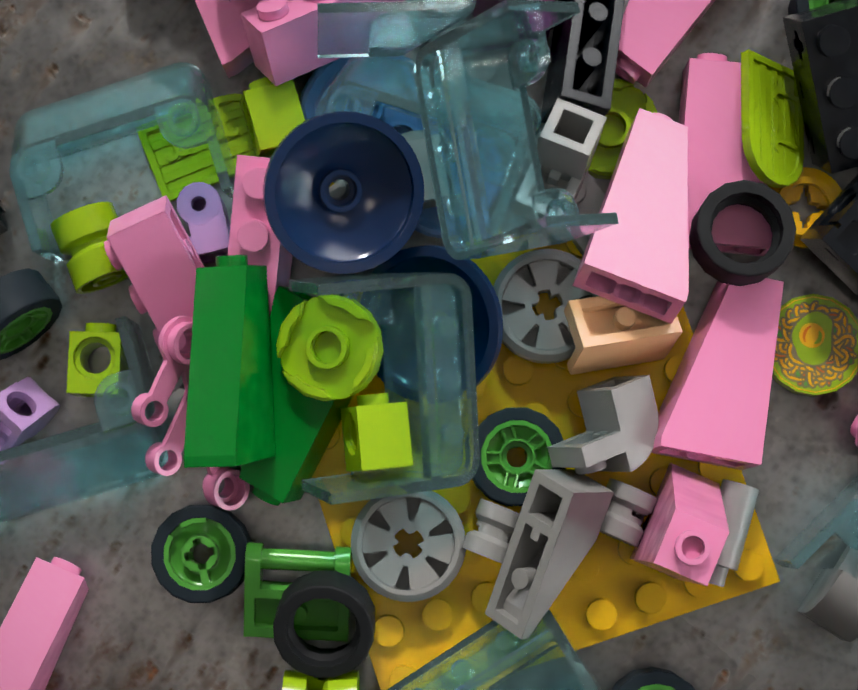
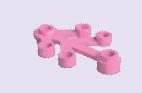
M190 316L172 318L161 330L158 345L164 360L149 393L137 396L131 406L132 417L137 423L148 427L162 425L167 419L169 412L167 402L180 376L182 377L185 393L162 442L152 444L145 455L147 468L163 476L175 474L182 463L181 453L185 443L193 317ZM184 333L186 343L183 349L179 351V340ZM153 401L155 405V411L153 415L147 419L145 416V409L147 405ZM167 450L168 461L163 467H160V455ZM206 467L208 474L203 480L202 488L208 503L228 511L241 507L248 498L250 484L239 478L240 471L230 467ZM224 479V488L222 492L218 493L219 486Z

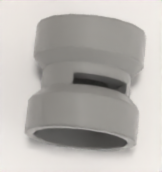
M610 478L606 488L614 493L600 532L631 546L638 547L644 534L641 527L643 518L652 514L658 498L636 487Z
M480 498L475 511L478 519L476 523L479 526L478 531L471 530L467 532L462 548L502 564L520 513Z

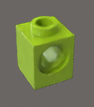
M267 77L251 82L249 84L250 90L243 91L240 104L256 157H271L284 137L305 121L293 79L275 86Z
M85 323V331H69L67 394L76 397L128 398L131 338L121 332H116V324ZM99 347H107L111 355L109 366L103 372L92 373L88 365L90 354Z
M388 393L359 395L357 396V406L341 408L346 472L413 466L407 402L389 403Z

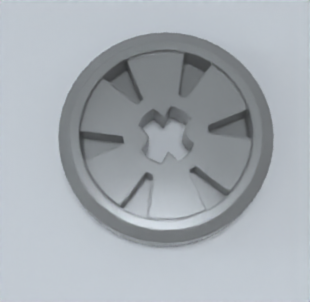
M537 249L516 257L501 271L493 287L498 296L503 316L502 343L512 353L527 361L541 364L558 363L570 359L576 347L564 309L570 300L598 296L572 286L581 263L579 258L561 250ZM548 293L550 300L555 297L558 298L561 306L555 309L554 319L545 320L544 313L538 316L534 313L532 307L538 304L539 294Z
M398 486L379 493L362 508L352 529L351 554L359 575L375 592L392 600L414 602L440 593L455 579L464 561L466 549L462 548L466 535L458 513L444 497L432 490L419 486ZM402 529L408 534L418 531L424 539L423 542L418 544L422 552L415 558L408 552L399 556L394 549V545L399 543L395 535Z

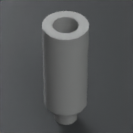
M725 479L722 480L720 490L729 527V535L709 581L710 584L724 587L729 569L738 570L760 491L755 487Z

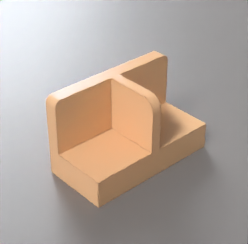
M600 296L570 300L564 309L576 347L567 363L571 375L662 360L666 358L683 332L677 316L670 324Z

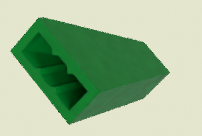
M247 255L216 256V267L196 268L184 468L234 467L276 456L267 266L248 265Z
M279 286L274 295L269 320L276 456L241 465L239 476L240 479L254 486L252 493L256 497L276 506H279L280 503L301 500L341 421V408H347L352 399L350 397L348 399L321 401L304 396L288 383L282 372L284 369L281 365V358H278L276 343L280 327L293 307L313 297L297 288Z

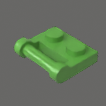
M247 542L244 578V637L274 638L273 622L277 607L284 590L293 583L263 581V569L337 571L351 577V547L336 546L335 551L264 548V543ZM331 599L310 600L303 603L297 609L294 617V629L297 635L304 640L348 642L350 610L344 604Z

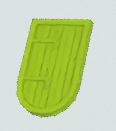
M748 49L741 52V124L744 154L751 170L760 181L769 187L783 188L798 180L803 171L804 121L794 71Z
M233 93L218 96L136 129L162 197L167 195L170 202L177 200L180 191L193 182H204L213 186L234 178L237 155L256 156L240 104L242 94Z

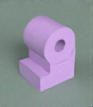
M193 182L185 186L180 191L176 200L177 211L189 227L191 234L189 238L202 263L214 262L216 256H227L230 222L222 198L215 188L204 182Z
M31 377L15 382L0 392L1 462H4L13 455L21 443L40 432L60 408V404L44 392Z

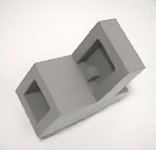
M557 98L539 136L533 161L514 199L511 212L560 232L586 177L607 117Z
M650 375L612 377L578 390L577 394L586 432L547 447L552 467L575 468V472L578 475L597 471L632 472L640 467L653 450L659 425L658 410Z
M858 529L833 569L823 568L797 612L839 639L848 642L858 638Z

